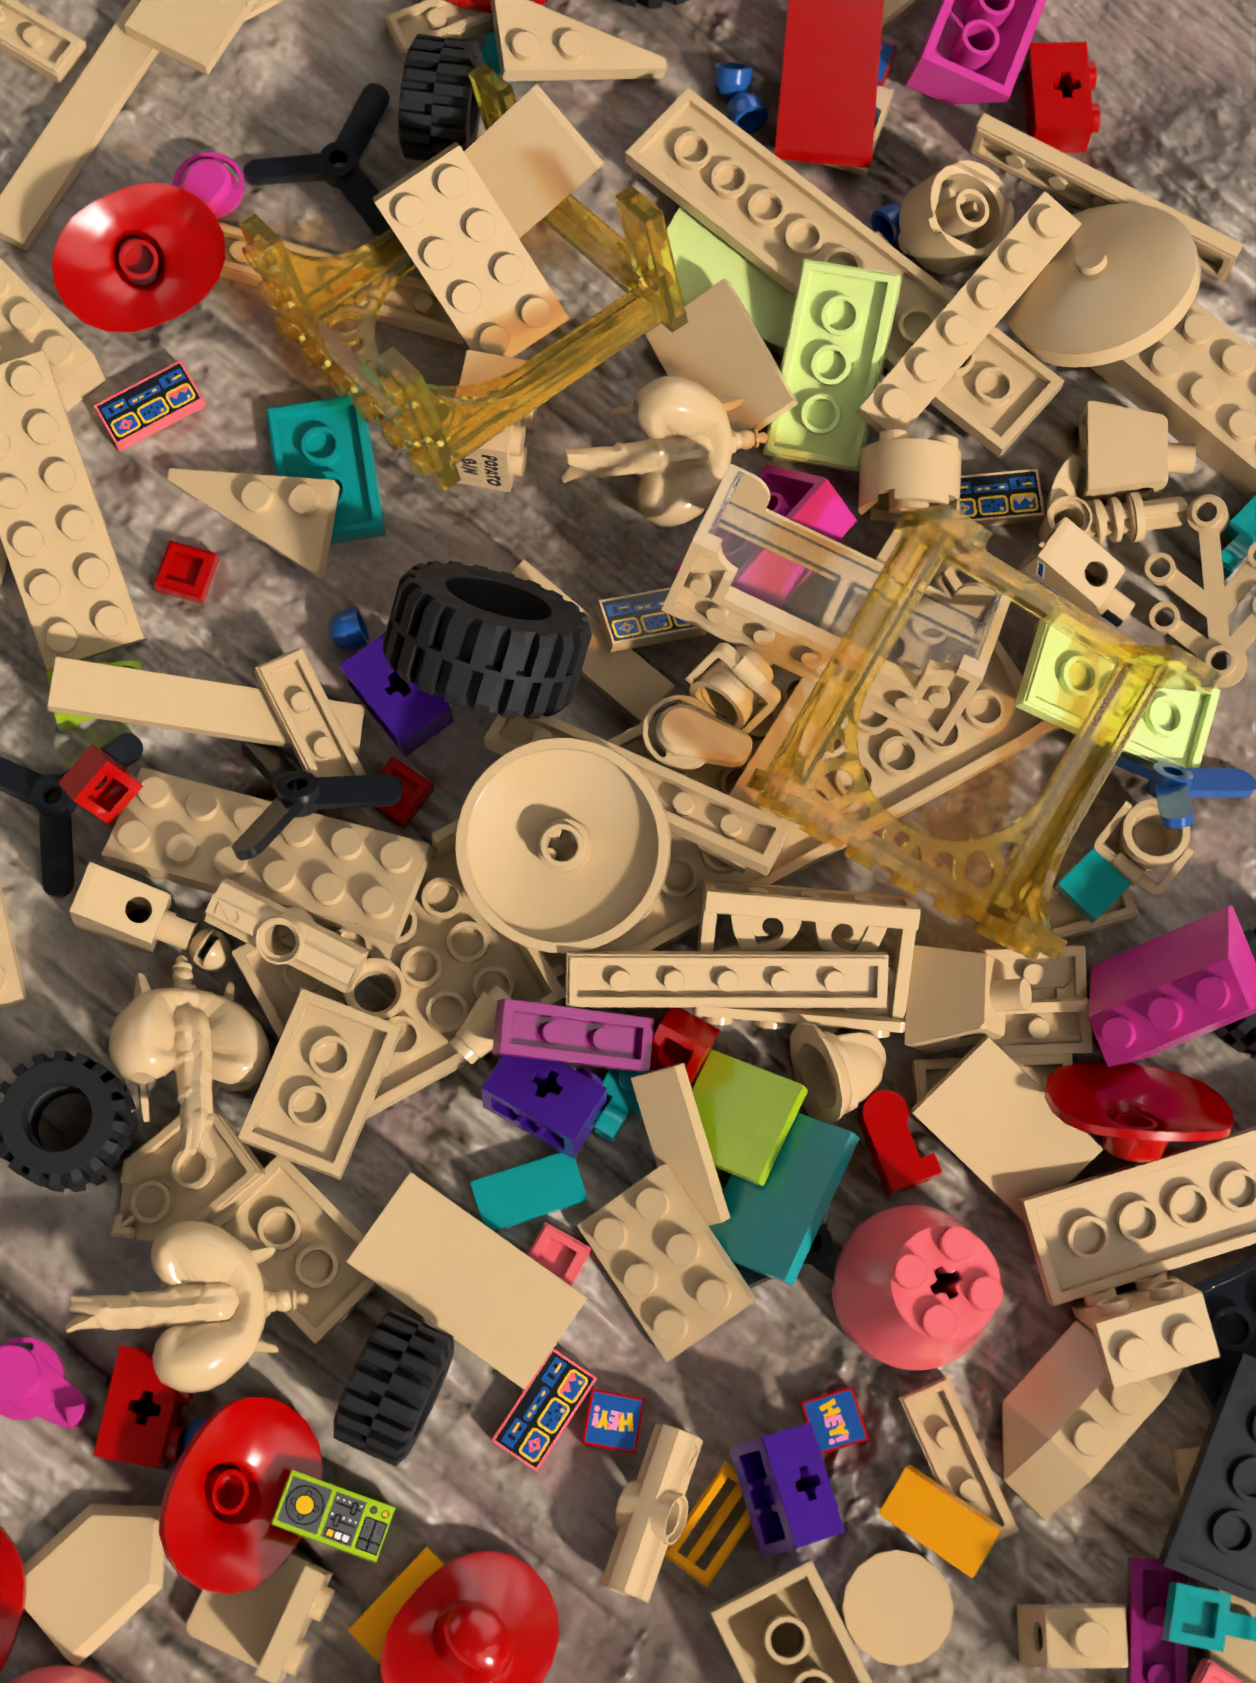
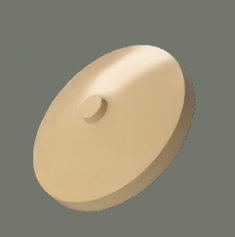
M1118 203L1097 206L1072 214L1082 223L1080 227L1004 315L1007 326L1016 343L1042 362L1062 367L1079 368L1105 365L1128 358L1150 347L1169 333L1181 321L1196 297L1201 278V266L1195 243L1189 230L1176 217L1159 208L1135 203Z
M550 738L530 742L517 747L495 761L483 772L469 792L462 807L456 831V859L460 878L468 897L480 915L493 928L510 940L528 948L550 953L581 952L594 949L619 938L632 929L647 914L658 898L665 883L671 857V835L667 814L657 791L649 779L636 765L616 751L594 742L575 738Z

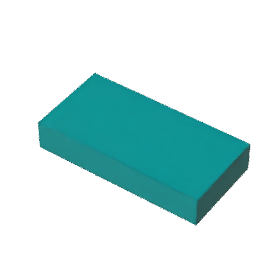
M562 1152L470 1182L482 1223L494 1232L588 1202L575 1158L572 1159Z

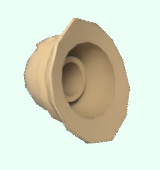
M801 1022L796 1025L790 1034V1055L794 1078L796 1082L803 1084L808 1090L802 1104L809 1117L835 1125L843 1114L854 1110L859 1103L873 1094L881 1084L887 1058L883 1045L874 1035L862 1032L835 1035L825 1030L821 1031L815 1024Z

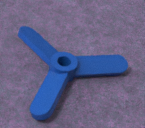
M1080 739L1077 749L1148 779L1146 791L1157 800L1161 825L1170 829L1185 828L1193 824V809L1190 798H1246L1251 796L1256 788L1254 777L1242 769L1184 768L1167 762H1157L1151 769Z

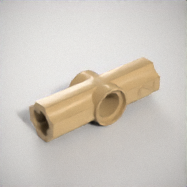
M229 878L221 882L216 892L212 895L205 911V922L256 947L261 957L268 962L276 965L289 964L345 994L351 990L367 960L368 949L315 923L313 917L304 909L297 907L285 908ZM279 924L285 925L292 930L296 940L295 947L288 946L281 941L278 936Z
M655 1424L637 1479L627 1483L620 1495L616 1508V1524L619 1531L600 1586L625 1597L649 1603L667 1547L677 1542L685 1527L688 1515V1501L685 1493L703 1440L699 1437L669 1425Z

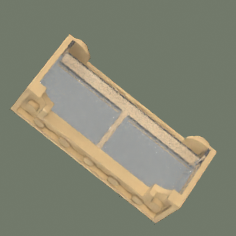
M730 463L690 544L661 611L735 646L741 645L751 648L765 660L943 744L984 678L1012 597L986 584L976 582L960 586L954 595L950 596L767 509L770 502V491L766 483L758 476Z

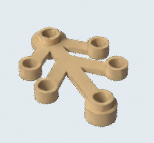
M1205 494L1195 498L1187 509V520L1190 529L1199 536L1204 589L1177 570L1173 558L1166 553L1160 552L1151 555L1145 563V573L1151 583L1158 586L1164 585L1207 618L1209 639L1183 622L1178 608L1170 602L1156 604L1150 611L1149 621L1157 633L1171 636L1196 656V670L1204 682L1216 688H1228L1237 684L1244 677L1248 667L1245 651L1256 639V596L1253 599V612L1231 636L1228 624L1230 613L1256 584V561L1254 560L1256 542L1248 550L1247 562L1225 586L1220 533L1228 525L1229 513L1225 502L1216 495ZM1204 506H1212L1217 510V514L1213 520L1206 522L1197 517L1199 510ZM1160 561L1168 563L1170 570L1167 575L1163 577L1152 575L1151 569L1155 563ZM1169 610L1175 615L1173 623L1165 627L1156 623L1158 613ZM1224 653L1230 656L1231 664L1227 669L1216 670L1212 667V659L1217 654Z

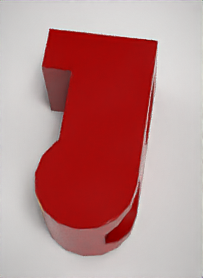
M881 1090L870 1095L860 1109L859 1124L888 1197L934 1180L943 1172L935 1153L920 1157L907 1125L909 1109L904 1098L894 1091Z

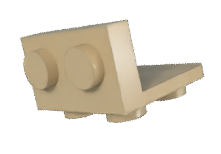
M1166 1272L1134 1281L1135 1285L1115 1291V1288L1085 1296L1083 1301L1072 1305L1074 1316L1094 1331L1107 1381L1113 1388L1220 1357L1202 1292L1175 1276H1167Z
M291 1553L274 1575L252 1590L230 1595L202 1590L186 1625L187 1632L191 1637L258 1668L255 1675L266 1681L279 1683L285 1680L287 1673L295 1677L310 1646L309 1643L303 1641L312 1619L318 1622L321 1621L333 1597L334 1590L327 1587L333 1573Z

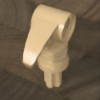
M1072 454L1059 470L1050 489L1045 506L1044 520L1039 529V540L1055 526L1054 521L1067 517L1098 544H1103L1106 536L1114 543L1120 542L1123 534H1126L1132 543L1142 542L1148 530L1186 525L1188 523V503L1181 496L1142 501L1138 492L1127 493L1123 504L1120 503L1117 497L1108 498L1106 506L1099 499L1084 501L1075 495L1083 457Z

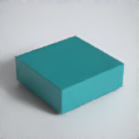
M1093 848L1054 888L1093 924L1129 888L1131 883Z

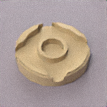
M894 1549L876 1553L865 1559L855 1567L846 1581L841 1602V1610L847 1632L856 1646L877 1662L895 1666L922 1662L939 1650L951 1630L954 1606L950 1587L938 1568L919 1554Z

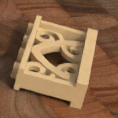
M703 879L697 951H713L717 913L730 914L733 931L738 945L727 946L717 951H776L787 945L795 937L802 921H813L815 923L816 933L828 951L876 952L887 928H896L897 935L893 967L888 964L887 1008L692 1007L694 1015L702 1016L704 1022L714 1025H730L733 1023V1019L752 1020L756 1026L777 1030L785 1028L786 1023L798 1024L801 1022L815 1024L821 1031L825 1030L830 1033H836L838 1028L858 1029V1032L871 1034L877 1038H887L890 1036V1032L903 1033L905 1031V1015L916 930L919 928L921 912L913 897ZM776 918L781 921L782 931L779 935L768 940L756 941L755 936L769 935V932L762 928V924L766 919ZM848 924L852 927L850 936L843 938L845 942L855 944L852 950L839 945L832 939V931L837 925Z

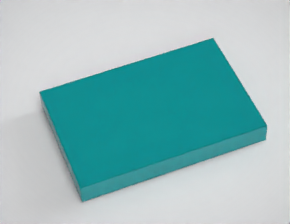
M363 393L265 408L275 476L334 480L340 487L330 544L385 536V525Z
M797 1113L764 1187L731 1174L723 1191L730 1218L722 1223L709 1225V1228L732 1262L793 1286L860 1138L852 1131Z

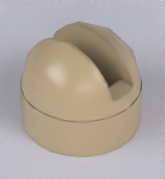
M205 929L192 937L189 945V955L192 962L200 970L208 973L221 971L232 959L231 951H233L231 942L221 931ZM211 937H216L217 940L208 951L205 959L199 958L198 956Z

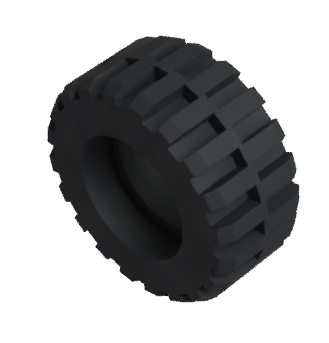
M429 561L426 565L422 563L414 565L401 576L382 642V649L388 665L393 671L399 672L400 678L407 683L416 684L419 686V690L429 695H437L444 698L445 702L459 706V704L473 708L472 711L487 714L491 712L500 714L501 717L515 718L516 716H524L526 719H538L541 715L546 717L555 715L572 701L591 641L592 632L587 616L584 612H580L576 604L572 601L564 600L561 594L553 590L542 588L541 584L517 578L514 574L490 570L485 566L475 564L469 566L449 561L447 564L439 561Z

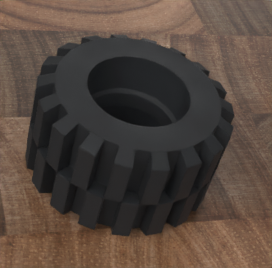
M425 34L416 35L406 56L399 99L398 133L405 159L426 162L454 142H457L462 150L465 151L476 141L481 115L484 81L483 56L478 42Z
M54 1051V1058H49L41 1053L32 1057L34 1066L29 1069L23 1064H19L12 1070L18 1077L12 1085L5 1080L0 1085V1092L5 1095L3 1102L0 1103V1158L10 1163L8 1167L16 1174L40 1187L43 1186L51 1191L61 1193L64 1192V1189H69L73 1192L86 1191V1184L88 1183L99 1186L107 1181L104 1174L109 1169L118 1172L123 1166V1162L119 1160L123 1151L131 1153L135 1144L134 1141L129 1139L130 1131H137L138 1119L131 1114V1110L136 1109L133 1098L126 1093L125 1089L127 1087L101 1063H97L89 1056L81 1053L72 1056L67 1051ZM71 1093L84 1095L89 1100L92 1110L91 1124L85 1137L68 1150L51 1152L45 1149L40 1141L38 1132L40 1117L45 1108L62 1095Z
M391 1309L385 1314L368 1337L346 1383L334 1416L333 1438L390 1465L397 1466L402 1462L415 1445L441 1390L454 1354V1336L395 1309Z

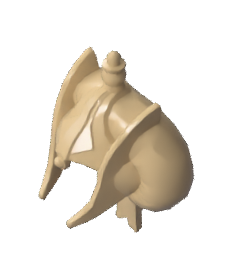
M663 376L653 379L639 389L633 404L611 409L612 415L635 413L637 417L636 423L649 438L623 444L617 442L613 447L565 449L563 463L571 466L561 479L563 483L574 479L591 476L599 479L636 474L640 477L635 490L636 505L640 513L647 521L660 527H674L699 517L709 507L731 463L732 454L736 453L737 449L748 450L753 446L758 448L759 443H765L768 440V436L765 432L758 433L757 429L752 431L744 429L734 432L730 428L727 412L740 406L744 401L742 398L712 394L702 385L691 379L679 376Z
M180 955L172 966V982L174 987L151 990L145 975L138 973L134 999L116 1017L111 1028L109 1054L111 1062L120 1076L138 1085L143 1122H150L148 1083L154 1082L155 1079L164 1077L169 1072L175 1070L178 1089L176 1100L181 1105V1153L195 1156L197 1148H199L207 1157L213 1160L217 1157L212 1135L214 1122L212 1099L220 1088L229 1092L245 1091L259 1084L269 1066L272 1053L269 1040L260 1022L241 1004L234 1001L235 984L229 982L222 996L213 992L196 989V986L192 985V965L187 963L188 959L185 956Z
M182 1221L171 1224L157 1234L152 1244L150 1258L152 1267L162 1281L159 1290L145 1292L130 1291L127 1295L71 1296L69 1311L78 1314L64 1328L66 1332L70 1333L78 1329L92 1328L119 1330L123 1328L154 1329L162 1326L168 1327L155 1344L152 1356L155 1373L163 1384L179 1392L196 1393L207 1391L226 1382L242 1368L253 1353H277L279 1350L277 1346L259 1341L266 1318L272 1311L276 1310L286 1312L293 1308L295 1311L297 1310V1305L305 1306L308 1303L309 1297L306 1293L297 1294L296 1289H293L292 1292L286 1289H281L277 1292L266 1290L258 1264L273 1256L275 1252L274 1247L250 1251L243 1243L222 1227L201 1221Z

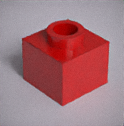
M92 743L58 782L74 802L108 825L113 823L143 787L128 768Z
M672 1007L660 1022L652 1039L650 1069L657 1070L684 1063L691 1084L700 1072L720 1030L680 1007Z

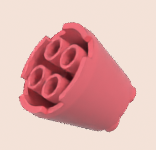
M903 1205L889 1208L868 1217L855 1227L842 1244L843 1248L835 1269L834 1287H831L837 1318L842 1329L853 1344L871 1359H876L883 1364L904 1370L938 1368L964 1355L980 1338L995 1309L1003 1299L999 1269L989 1248L954 1216L942 1210L922 1205ZM934 1271H936L938 1274H943L944 1276L936 1278Z

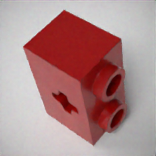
M1087 42L1030 43L1022 68L1027 135L1063 153L1086 152L1092 133L1099 132L1101 118L1099 104L1092 103L1091 91H1094L1096 87L1097 67L1095 61H1089Z
M123 1345L119 1346L93 1454L94 1457L159 1470H168L170 1459L178 1460L182 1450V1436L185 1427L178 1426L183 1404L190 1405L192 1403L195 1393L179 1392L163 1384L154 1370L153 1351ZM152 1398L153 1403L161 1405L160 1413L158 1416H149L146 1422V1415L138 1412V1406L141 1401L148 1402Z

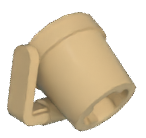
M719 643L685 678L691 685L689 688L690 696L706 703L716 714L717 719L747 734L762 722L781 700L780 691L771 683L774 676L769 663L755 650L746 646L738 645L732 647L728 643ZM717 658L720 659L710 669L705 671ZM763 698L767 703L752 717L754 708L759 700Z
M1151 798L1138 802L1134 807L1126 801L1096 839L1094 848L1132 886L1137 883L1151 894H1160L1195 852L1190 847H1187L1190 841V826L1180 829L1163 827L1160 822L1156 799ZM1124 818L1120 826L1118 848L1120 853H1118L1104 842ZM1178 859L1160 883H1157L1144 873L1145 871H1151L1172 864Z

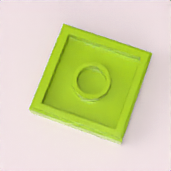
M711 1049L693 1086L692 1092L716 1168L764 1187L808 1090L803 1084Z

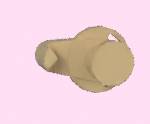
M674 695L663 698L651 707L643 722L642 739L646 751L656 763L671 770L688 771L699 768L705 763L737 767L741 770L745 767L752 750L753 742L746 732L717 719L716 714L706 703L693 696ZM676 702L681 703L679 705L671 706L668 709H666L664 712L661 713V715L655 718L649 726V722L652 719L653 715L662 707Z

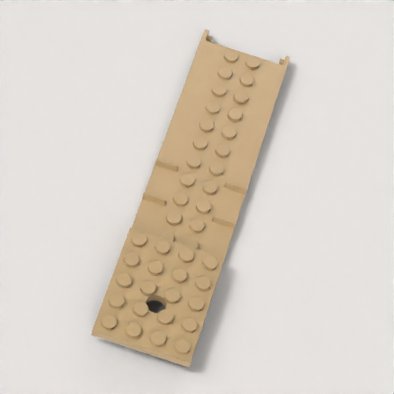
M981 540L969 543L931 567L923 583L953 596L955 591L963 585L956 573L964 570L968 575L978 570L983 565L980 558L986 553V547ZM904 612L878 653V656L921 675L930 659L943 663L953 662L961 658L963 654L969 656L973 647L972 644ZM835 620V621L832 622V624H831V626H830V628H829V630H828L829 633H830L831 630L833 629V627H834V625L836 624L837 620ZM998 639L982 682L943 744L850 700L778 818L791 823V833L767 876L748 867L742 874L698 848V844L670 832L671 857L669 869L662 890L651 909L632 929L619 938L586 951H663L667 945L699 928L703 879L778 885L1062 728L1014 707L1023 676ZM767 661L774 676L771 683L780 691L781 700L774 710L748 734L753 742L752 750L745 767L741 770L737 767L705 763L696 769L673 771L729 795L802 677ZM763 698L759 700L754 708L752 717L767 703ZM661 713L652 717V719L649 722V726L655 718L661 715ZM643 722L607 740L655 762L646 751L642 739ZM458 820L432 833L431 849L433 854L397 944L315 921V923L369 950L366 963L348 993L345 994L289 964L276 965L261 957L256 947L248 943L231 951L235 962L278 1040L281 1038L301 989L402 1027L401 1036L366 1119L470 1063L449 1043L456 1036L457 1031L483 991L488 994L495 985H498L513 1000L564 1007L566 1005V953L538 951L510 940L493 928L472 904L464 889L457 866L456 831ZM285 925L279 926L278 936L281 941L288 946L295 947L296 940L292 930ZM378 976L392 982L396 989V997L387 1009L379 1012H370L360 1007L356 1002V988L365 978Z

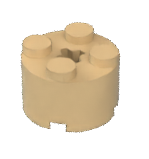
M958 161L955 164L940 169L912 188L905 196L899 215L901 231L898 235L899 247L903 253L914 257L923 267L941 275L956 276L987 258L1013 228L1014 209L1010 200L1006 203L999 189L1004 184L991 169L975 161Z
M898 429L880 432L879 441L865 446L860 452L858 512L863 515L867 510H870V520L891 525H897L904 513L923 524L924 516L939 514L938 523L948 522L957 518L960 514L961 451L958 449V438L950 435H935L928 439L910 438L909 432Z

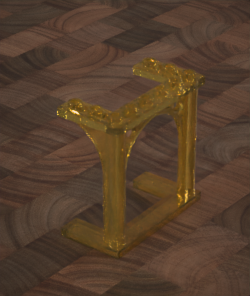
M482 64L468 73L486 131L517 101L513 87L486 64ZM632 185L615 196L625 239L572 194L568 195L541 219L626 294L518 368L491 380L461 386L426 384L423 375L394 347H391L381 355L377 349L375 326L380 308L394 286L405 275L416 268V265L392 229L355 250L339 255L316 257L298 254L285 248L282 239L256 214H253L239 224L247 243L242 248L243 254L254 271L261 275L263 281L258 283V288L269 306L276 310L278 316L273 319V323L282 338L288 344L295 341L307 363L314 370L321 367L325 371V376L336 393L341 397L348 394L362 419L368 424L375 421L379 425V430L388 445L394 451L402 448L406 452L408 461L415 472L422 479L430 476L444 491L461 480L456 467L458 462L657 324L661 323L674 333L688 323L663 211ZM369 298V301L365 305H360L361 302ZM344 319L362 321L358 328L349 332L330 330L332 325ZM362 344L363 348L355 352L352 345Z
M943 504L903 511L893 530L901 534L898 542L767 770L755 768L746 787L758 793L754 801L755 804L780 818L783 817L792 823L799 824V829L813 838L827 844L832 836L846 844L848 847L843 855L871 870L876 862L892 871L888 881L914 896L921 888L935 896L936 899L932 907L957 921H960L963 914L978 921L980 924L975 932L1002 947L1004 946L1017 954L1020 953L1033 961L1036 960L1039 953L1058 960L1068 941L1056 935L1051 929L1049 923V902L1058 869L1079 825L1157 690L1170 689L1211 693L1222 673L1178 646L1138 645L984 550L993 532L949 505ZM943 560L1115 665L1048 784L1035 803L1010 825L989 835L967 840H943L929 837L908 828L895 819L872 792L865 778L858 750V726L865 697ZM846 717L845 728H840L843 720ZM836 739H839L844 744L846 752L842 759L827 758L821 761L826 750L829 753H833ZM842 770L850 774L852 786L845 795L836 799H824L818 794L817 783L826 773ZM857 800L864 803L868 808L866 818L859 821L860 814L854 812L839 814L836 812L846 809ZM885 828L882 833V838L872 833L879 829ZM1026 828H1028V830L1026 831V833H1025V835H1024V834L1022 833V831L1025 830ZM903 831L907 836V840L902 846H897L894 842V836L896 833ZM1011 841L1015 843V847L1005 855L1011 858L1008 865L1005 866L1004 858L997 849L1001 843ZM916 848L918 849L919 860L910 855ZM974 851L983 852L991 865L990 880L981 888L973 886L966 874L967 858ZM947 852L954 857L952 871L955 881L951 879L950 870L945 864L939 862L937 867L936 857L939 853Z

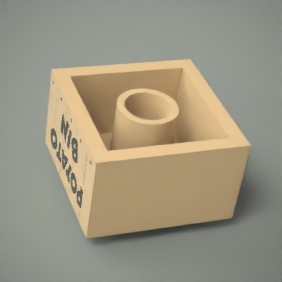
M467 350L446 440L452 481L454 483L511 493L514 476H523L527 459V447H523L525 431H533L537 413V402H533L536 382L528 380L527 360Z

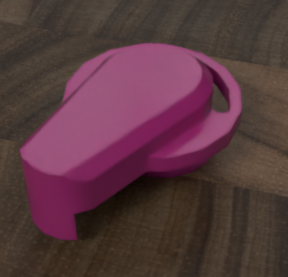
M216 152L198 153L187 158L176 169L172 180V185L184 188L199 197L214 212L217 219L232 213L241 203L245 192L244 176L238 164L228 156ZM221 162L226 163L235 170L237 176L239 177V184L235 176L232 173H230L227 167Z
M27 1337L14 1338L0 1345V1415L12 1420H32L40 1417L67 1429L79 1428L89 1420L92 1413V1405L88 1397L65 1377V1368L61 1358L48 1343ZM32 1343L34 1348L29 1351L17 1346V1344Z

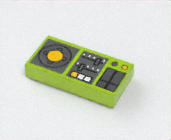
M291 1470L270 1525L375 1563L377 1562L395 1507Z

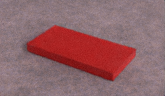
M788 0L774 155L781 160L870 168L884 0Z

